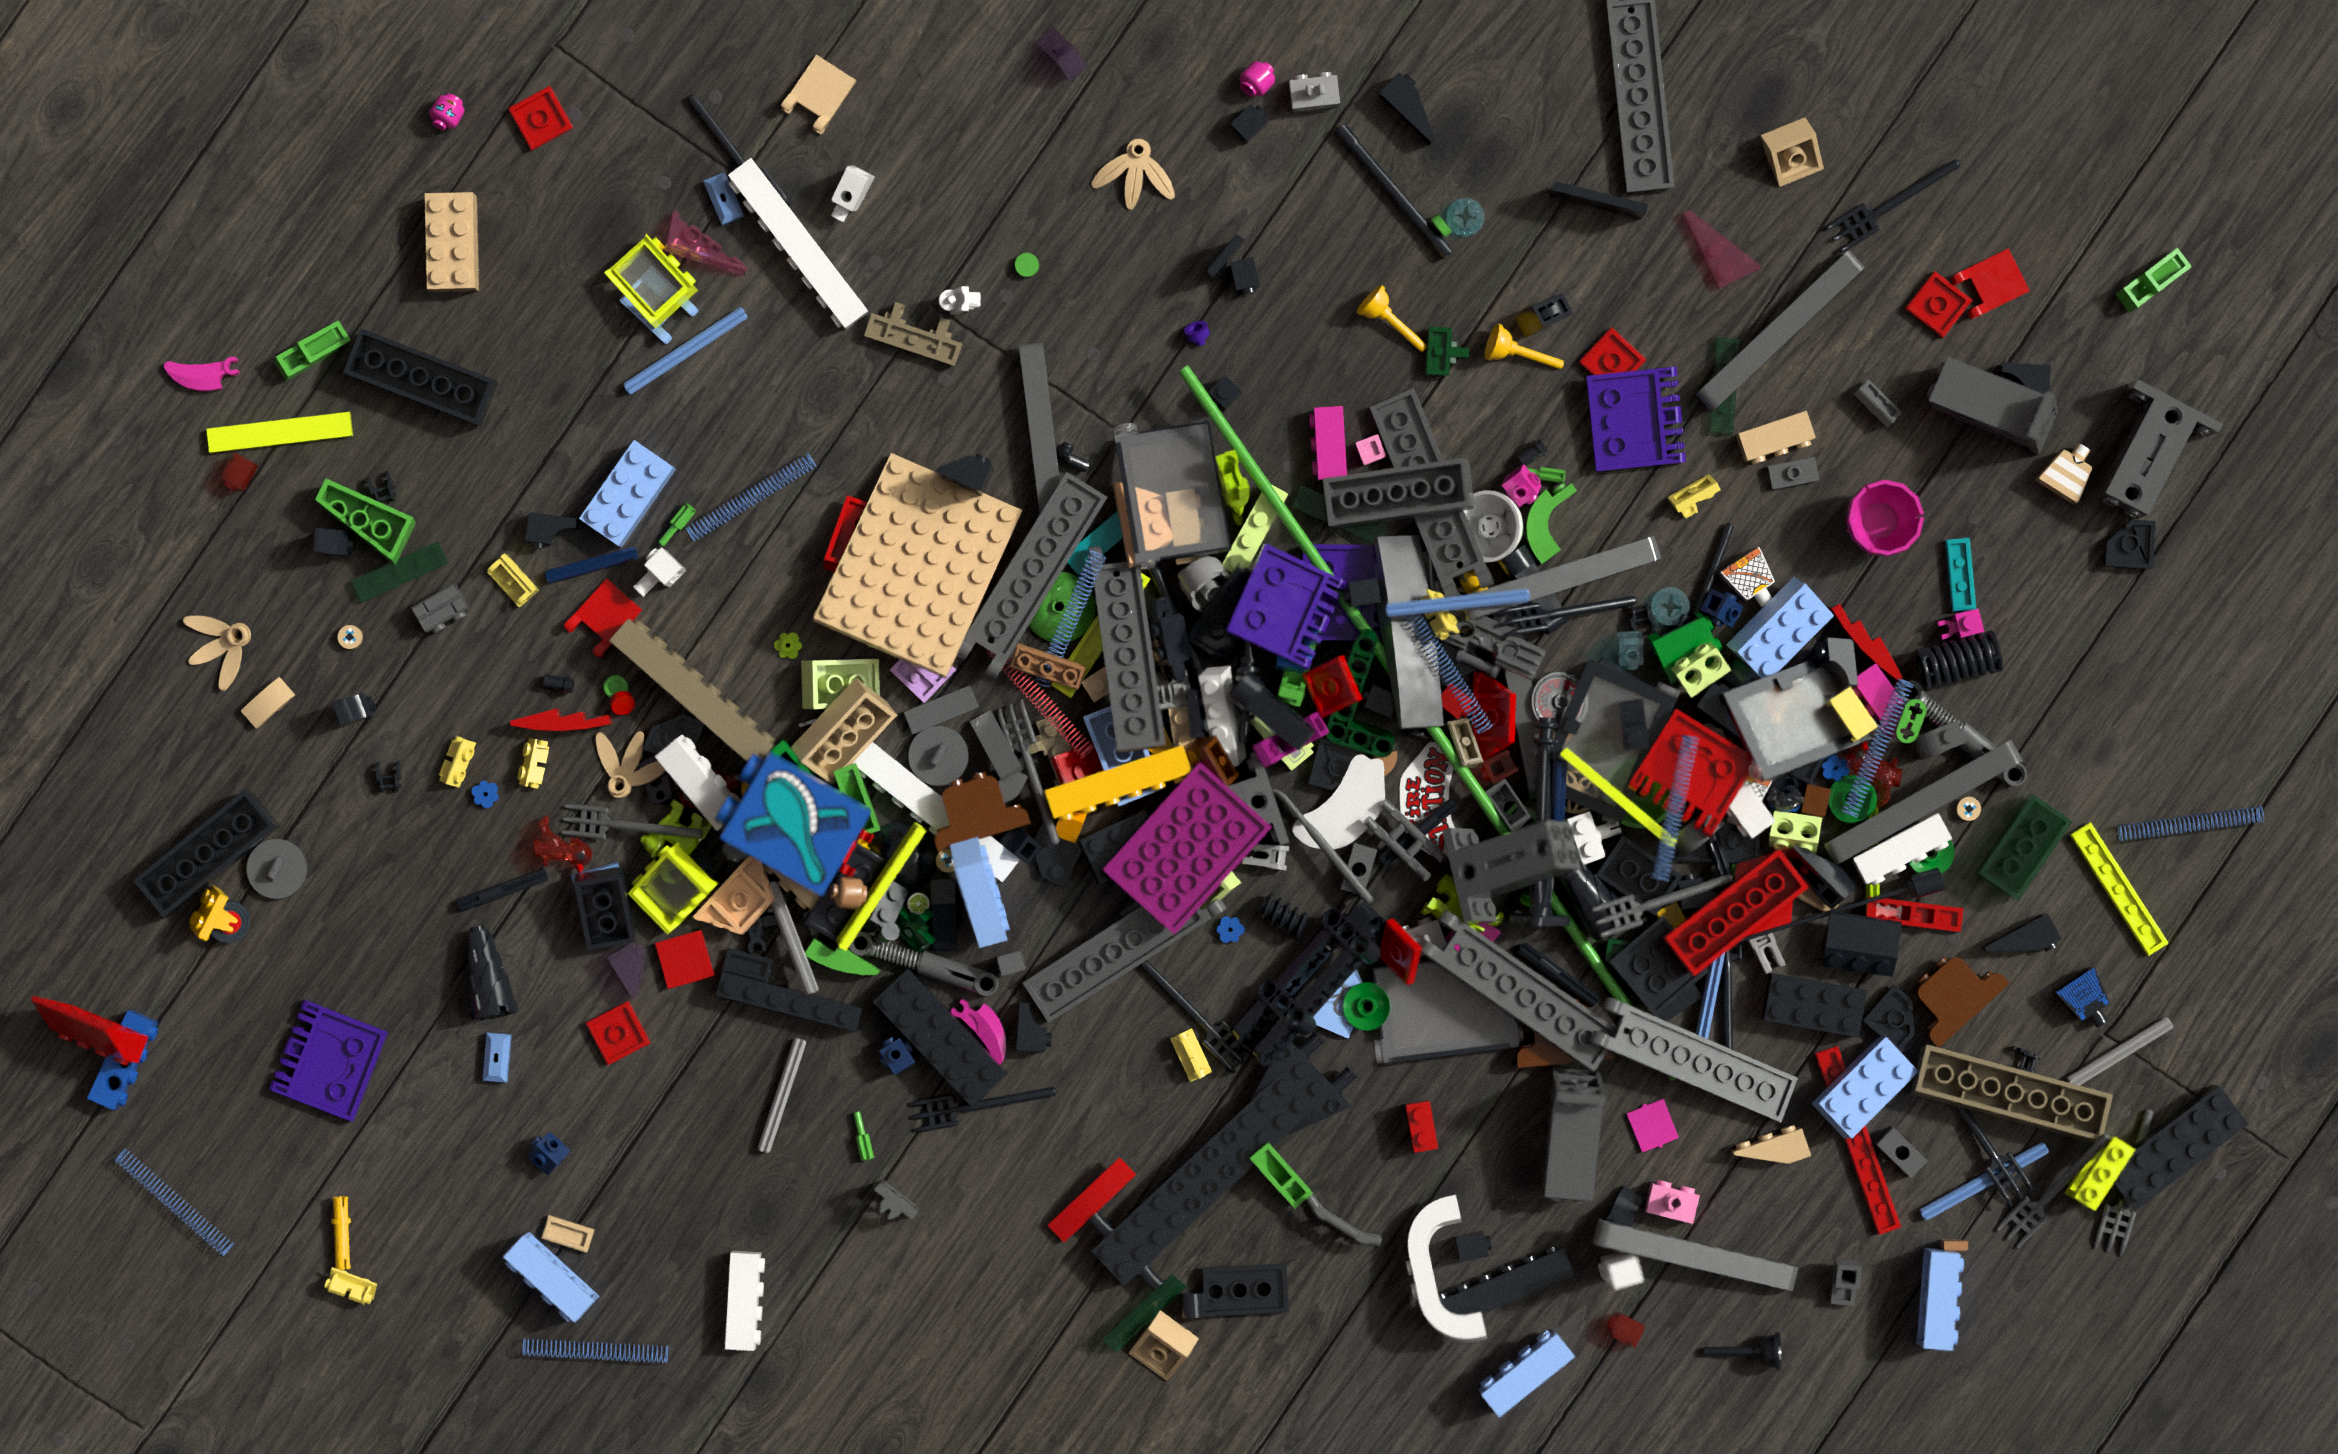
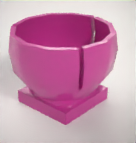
M1882 479L1865 484L1849 502L1846 516L1848 529L1846 532L1850 533L1851 539L1865 553L1890 557L1905 552L1919 538L1924 517H1917L1924 515L1919 498L1903 483Z

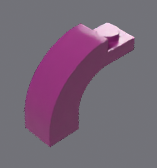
M1318 712L1304 719L1316 731L1304 746L1330 733ZM1278 734L1253 746L1258 761L1264 767L1297 751Z

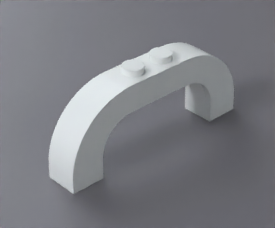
M1456 1195L1430 1203L1417 1215L1409 1232L1408 1250L1410 1260L1406 1261L1409 1275H1414L1415 1284H1411L1414 1299L1419 1298L1421 1309L1429 1324L1441 1335L1455 1341H1481L1487 1339L1481 1312L1469 1315H1455L1448 1312L1441 1305L1429 1255V1243L1433 1234L1444 1226L1462 1222Z

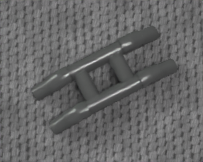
M1387 799L1383 800L1380 806L1398 825L1388 834L1370 816L1363 823L1423 881H1427L1431 874L1413 856L1422 847L1440 864L1447 860V856ZM1405 830L1415 839L1414 843L1407 850L1396 841Z
M1313 1193L1306 1199L1312 1212L1319 1220L1335 1227L1354 1239L1358 1244L1366 1246L1381 1245V1235L1362 1232L1323 1208Z

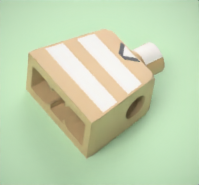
M2078 443L2072 453L2066 450L2060 451L2036 477L2035 481L2071 504L2078 503L2092 471V467L2084 462L2090 450Z

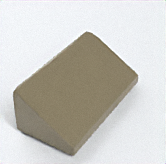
M1468 718L1447 722L1446 724L1462 767L1477 768L1484 761Z

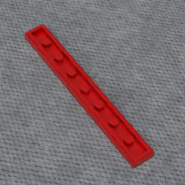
M1838 1046L1814 1053L1826 1088L1846 1069ZM1865 1125L1852 1139L1844 1138L1877 1234L1881 1235L1901 1228Z

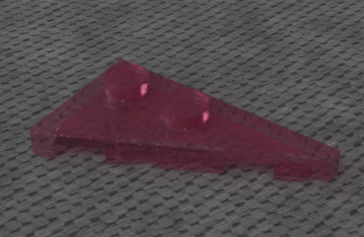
M1688 210L1683 213L1719 289L1761 269L1760 264L1693 212Z
M672 212L664 251L744 276L747 267L734 256L731 259L720 250L721 245L708 235L703 234L695 225L690 227L679 219L680 214L678 212Z

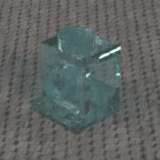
M1641 631L1617 632L1618 662L1625 669H1637L1638 665L1644 664V639Z

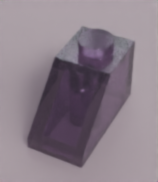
M1054 27L1036 42L1037 46L1056 68L1070 81L1088 67V64L1076 48Z
M630 943L607 957L632 999L639 996L647 963L644 959L647 956L646 952L640 944L636 946L635 943Z

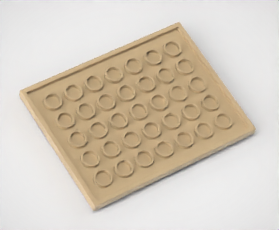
M891 453L813 621L946 679L1022 514V510L984 493L980 495L973 488L969 487L967 489L952 482L948 477L944 476L941 478L936 472Z

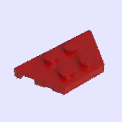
M1474 671L1473 697H1476L1474 701H1478L1477 705L1479 704L1482 709L1472 714V717L1479 714L1472 719V722L1481 718L1478 722L1472 724V731L1482 759L1485 761L1515 742L1516 694L1485 673ZM1479 706L1473 707L1472 712L1475 711ZM1486 718L1487 720H1490L1489 724H1492V726L1489 725L1480 731H1484L1483 733L1477 734L1478 732L1476 731L1481 727L1485 726L1486 724H1488L1489 721L1482 723L1477 728L1474 727L1477 724L1483 722Z

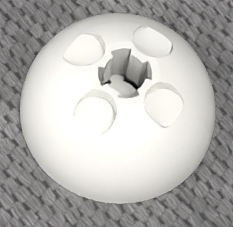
M1480 491L1474 493L1475 509L1464 510L1484 561L1493 562L1503 559L1514 551L1522 537L1523 520L1521 513L1509 497L1499 492Z

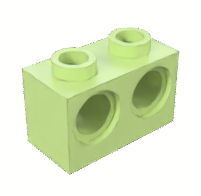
M1711 642L1701 644L1695 649V653L1689 657L1679 659L1675 666L1671 668L1690 697H1693L1731 671L1717 648ZM1710 656H1714L1713 663L1711 665L1706 666V659ZM1689 670H1694L1693 677L1685 679V674Z
M1774 810L1773 818L1776 822L1771 827L1769 846L1780 850H1791L1797 845L1816 854L1822 818ZM1785 830L1788 834H1780L1778 831ZM1803 834H1809V835H1811L1812 837H1811V838H1805V837H1803L1802 835H1803Z

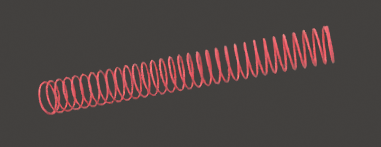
M1011 657L1010 659H1008V660L1006 661V663L1004 664V666H1005L1008 662H1010V661L1013 659V657ZM1012 668L1009 672H1004V674H1008L1007 677H1011L1012 679V677L1020 670H1017L1013 675L1009 676L1010 672L1014 670V668ZM1023 671L1015 679H1013L1014 682L1024 673ZM1026 674L1021 678L1019 682L1013 684H1017V687H1020L1021 689V687L1024 684H1026L1031 679V677H1029L1022 685L1018 686V684L1028 676V674ZM1033 680L1032 682H1030V683L1026 686V688H1028L1031 684H1033V682H1034L1035 680ZM1035 684V685H1034L1028 692H1026V693L1028 694L1032 689H1034V688L1037 686V684ZM1041 687L1037 688L1030 696H1027L1026 694V698L1029 697V701H1032V704H1035V708L1038 707V711H1041V714H1044V718H1047V721H1050L1051 725H1055L1056 722L1059 721L1065 715L1063 714L1061 717L1057 719V721L1051 723L1052 720L1062 712L1059 711L1052 719L1048 720V718L1054 712H1056L1059 709V707H1057L1050 715L1045 717L1046 713L1050 711L1056 704L1052 705L1046 712L1042 713V711L1053 702L1050 701L1043 709L1039 710L1041 705H1043L1050 697L1045 699L1039 706L1036 707L1037 703L1040 700H1042L1047 694H1044L1037 702L1033 703V701L1035 700V698L1041 695L1044 690H1042L1035 698L1031 700V696L1035 694ZM1068 717L1056 726V731L1061 732L1062 729L1065 728L1071 722H1067L1061 729L1057 730L1058 727L1068 719ZM1072 724L1065 732L1061 733L1063 734L1062 738L1067 739L1068 736L1077 729V727L1074 728L1067 736L1063 737L1064 734L1074 726V724ZM1078 731L1072 738L1078 735L1080 731ZM1083 734L1080 735V736H1079L1074 742H1072V743H1070V741L1072 740V738H1070L1069 740H1066V739H1065V741H1069V742H1068V745H1071V744H1072V746H1073V744H1074L1077 740H1079V739L1083 736ZM1086 738L1081 740L1078 745H1080ZM1087 741V742H1086L1080 749H1078V750H1076V748L1078 747V745H1076V746H1074V747L1071 746V748H1075L1074 751L1076 750V751H1078V753H1079V751H1080L1084 746H1086V745L1089 743V741ZM1092 744L1088 746L1082 753H1080V758H1084L1086 756L1084 754L1092 748Z

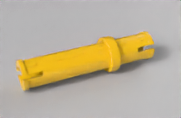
M348 1196L332 1197L334 1218L331 1219V1224H334L335 1268L344 1270L345 1268H351L348 1225L351 1223V1218L348 1217Z

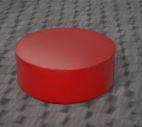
M619 691L611 697L610 705L615 714L626 715L634 709L635 701L630 692Z

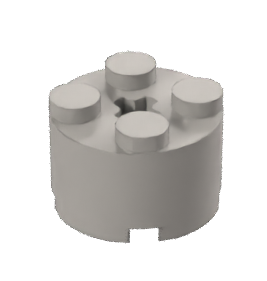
M1208 554L1201 555L1187 568L1179 572V585L1194 608L1202 612V609L1207 606L1230 574L1217 558L1210 557Z

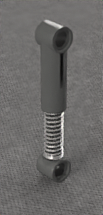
M1907 681L1914 685L1912 686L1915 690L1913 699L1921 700L1926 705L1925 718L1929 717V720L1932 719V723L1936 722L1935 725H1939V727L1956 720V717L1953 718L1952 714L1949 715L1950 713L1946 712V709L1942 710L1943 707H1939L1936 701L1932 702L1933 699H1929V696L1926 695V692L1918 682ZM1897 693L1898 695L1906 698L1905 695ZM1902 699V701L1906 704V702H1908L1909 699H1907V701ZM1918 704L1910 706L1912 709L1915 708V710H1919ZM1963 722L1959 723L1966 743L1958 747L1972 758L1977 759L1986 752L1988 753L1997 748L1995 744L1967 722L1964 724ZM2018 763L1996 776L2003 784L2013 787L2022 785L2025 782L2027 771L2022 764ZM2011 768H2015L2019 773L2016 781H2011L2008 777V771Z
M859 931L849 946L850 950L856 955L880 957V959H888V962L892 960V963H900L901 966L904 964L909 969L911 967L913 970L916 968L919 975L983 996L992 995L999 987L998 977L992 972L926 951L917 954V951L914 953L913 950H905V947L901 949V946L898 948L897 945L893 946V943L891 945L889 943L877 945L873 940V935L865 931ZM859 936L865 937L868 941V946L864 950H859L855 946V940ZM953 971L976 978L975 982L952 975ZM989 977L993 980L994 985L991 990L987 991L981 988L980 981L982 978Z

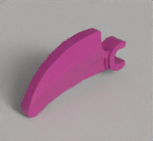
M229 357L225 361L209 364L187 365L170 361L164 364L166 372L174 381L196 391L211 392L221 390L222 377L228 374L230 376H238L240 374L238 369L230 370V365L238 362L236 357Z
M961 999L959 1002L964 1006V1011L959 1012L953 1007L951 1009L952 1014L960 1017L976 1032L990 1054L1001 1064L1005 1057L1007 1045L1005 1030L1000 1019L987 1004L984 1003L979 1010H973L969 1008V1003L965 999Z

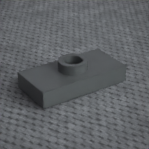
M1869 379L1854 393L1867 407L1869 412L1874 414L1887 428L1902 413Z
M1815 457L1767 466L1772 490L1819 481Z

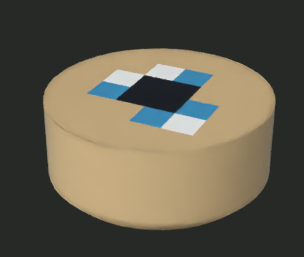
M347 625L340 629L338 641L346 649H355L361 645L363 634L358 627Z
M1965 797L1958 801L1956 814L1960 819L1972 821L1980 815L1981 805L1975 798Z
M951 849L940 851L936 857L938 868L944 872L955 871Z

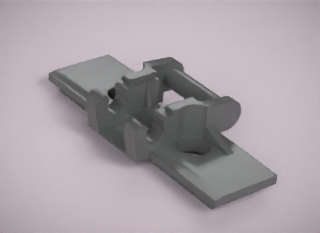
M1449 610L1457 620L1456 626L1458 630L1463 627H1468L1472 630L1471 636L1467 638L1461 637L1459 633L1450 631L1448 633L1449 636L1442 640L1460 648L1455 661L1459 663L1465 662L1489 673L1492 678H1496L1500 669L1504 668L1529 680H1533L1547 652L1546 650L1515 636L1505 637L1504 635L1512 631L1513 628L1509 626L1501 627L1500 622L1482 616L1480 620L1472 619L1466 621L1463 613ZM1508 646L1513 647L1516 651L1512 657L1503 655ZM1477 647L1489 651L1493 654L1495 665L1468 654V649L1476 650Z

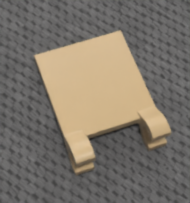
M816 55L791 93L781 104V110L790 114L796 103H799L819 116L813 125V131L822 135L831 118L856 83V80Z

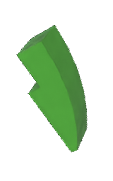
M2176 248L2115 295L2127 311L2131 313L2192 266L2180 250Z
M338 320L276 356L274 363L287 382L326 359L351 342Z
M854 763L834 770L833 772L840 791L866 805L871 810L862 829L869 833L879 831L880 825L857 764Z
M817 938L812 941L805 952L808 958L838 971L860 975H878L881 971L859 955L854 954L849 948L845 951L838 946L834 951Z
M1268 1142L1249 1157L1294 1208L1298 1207L1313 1193Z

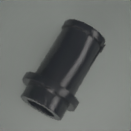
M1540 439L1538 441L1534 440V444L1519 455H1516L1526 467L1541 455L1545 456V452L1548 451Z
M545 674L543 689L562 691L565 695L572 693L574 690L575 679H571L570 676L565 678Z

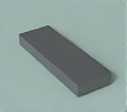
M971 685L905 711L904 714L912 734H916L926 728L933 727L977 709L979 705Z
M991 710L969 721L1002 781L1023 770Z

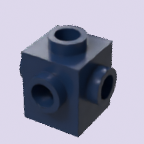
M1711 589L1700 610L1710 616L1711 623L1716 626L1722 627L1724 624L1732 628L1743 606L1736 602L1737 597L1725 591L1722 594Z
M893 1036L882 1043L884 1048L880 1050L882 1055L879 1056V1059L886 1069L890 1067L894 1075L916 1062L911 1054L914 1052V1049L908 1039L903 1041L900 1037L896 1040ZM894 1050H898L900 1052V1058H895L893 1056Z
M549 1132L544 1138L539 1135L530 1145L532 1150L527 1157L548 1176L565 1159L570 1150L559 1138Z

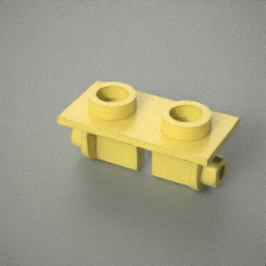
M1427 589L1428 595L1423 596L1420 600L1445 597L1439 592ZM1449 611L1425 613L1429 620L1434 616L1436 617L1430 622V625L1436 637H1439L1440 640L1446 639L1450 631L1457 634L1460 633L1456 626L1457 620Z
M456 736L455 740L452 739L447 755L453 757V761L444 760L439 776H441L439 781L460 787L461 782L465 778L468 763L474 755L475 742Z
M529 738L528 742L525 743L523 748L525 759L523 766H520L518 771L519 785L528 787L529 783V787L538 789L539 784H542L545 768L538 767L537 762L546 763L550 748L547 747V741Z
M1192 1028L1170 1038L1190 1082L1212 1072Z
M332 1267L330 1277L327 1279L324 1288L328 1289V1292L344 1297L346 1291H350L348 1299L365 1305V1303L370 1304L374 1299L377 1284Z

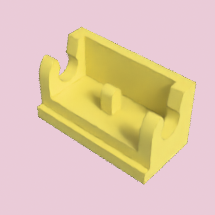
M503 554L487 569V573L519 608L539 591L507 554Z
M1851 687L1827 702L1829 707L1832 705L1853 736L1851 738L1853 743L1877 727Z

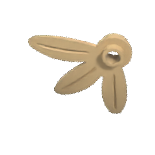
M1143 139L1132 140L1127 146V154H1123L1107 163L1097 173L1091 183L1093 188L1102 187L1116 179L1129 168L1125 182V200L1127 208L1132 210L1140 196L1144 170L1149 180L1160 193L1168 199L1175 197L1170 179L1160 165L1149 157L1151 149L1149 144ZM1139 146L1143 148V152L1136 154L1134 149Z
M185 616L183 622L190 628L205 634L220 636V638L209 642L197 650L188 660L190 665L209 662L228 650L219 678V689L221 691L227 690L238 673L242 657V646L247 645L251 639L250 629L243 623H235L230 627L220 620L207 616ZM239 630L242 632V639L238 637Z
M642 731L637 732L632 738L623 757L621 767L616 751L608 738L602 732L596 734L597 751L605 770L611 777L608 782V791L613 797L624 798L630 793L633 786H640L654 781L666 771L661 763L656 761L634 772L643 754L644 733ZM624 784V788L618 791L617 785Z

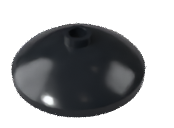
M908 821L888 823L873 834L874 836L867 846L871 851L889 861L913 823ZM927 831L893 880L909 890V892L923 886L931 878L937 865V848L933 838Z

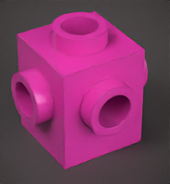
M1523 464L1505 477L1502 486L1506 490L1507 497L1516 502L1520 507L1525 503L1531 504L1539 497L1538 493L1541 488V482L1534 472H1530Z

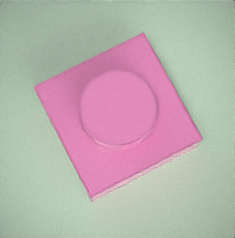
M1378 434L1355 443L1364 466L1386 457Z

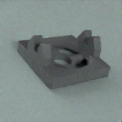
M882 1180L875 1188V1191L884 1197V1200L881 1202L880 1213L885 1212L887 1209L891 1210L888 1216L889 1220L898 1217L901 1212L910 1219H913L920 1209L917 1205L885 1180Z

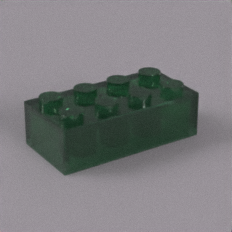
M2028 794L1975 871V874L2011 899L2019 901L2073 821L2036 795Z

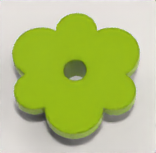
M782 633L780 639L775 641L774 647L777 651H780V657L785 658L788 656L790 659H795L798 656V650L802 648V644L798 642L799 636L796 633L788 635Z

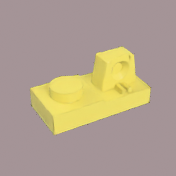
M1708 474L1672 494L1668 499L1678 513L1681 512L1685 518H1688L1698 512L1696 507L1698 501L1710 499L1715 493L1720 491V487L1712 476Z

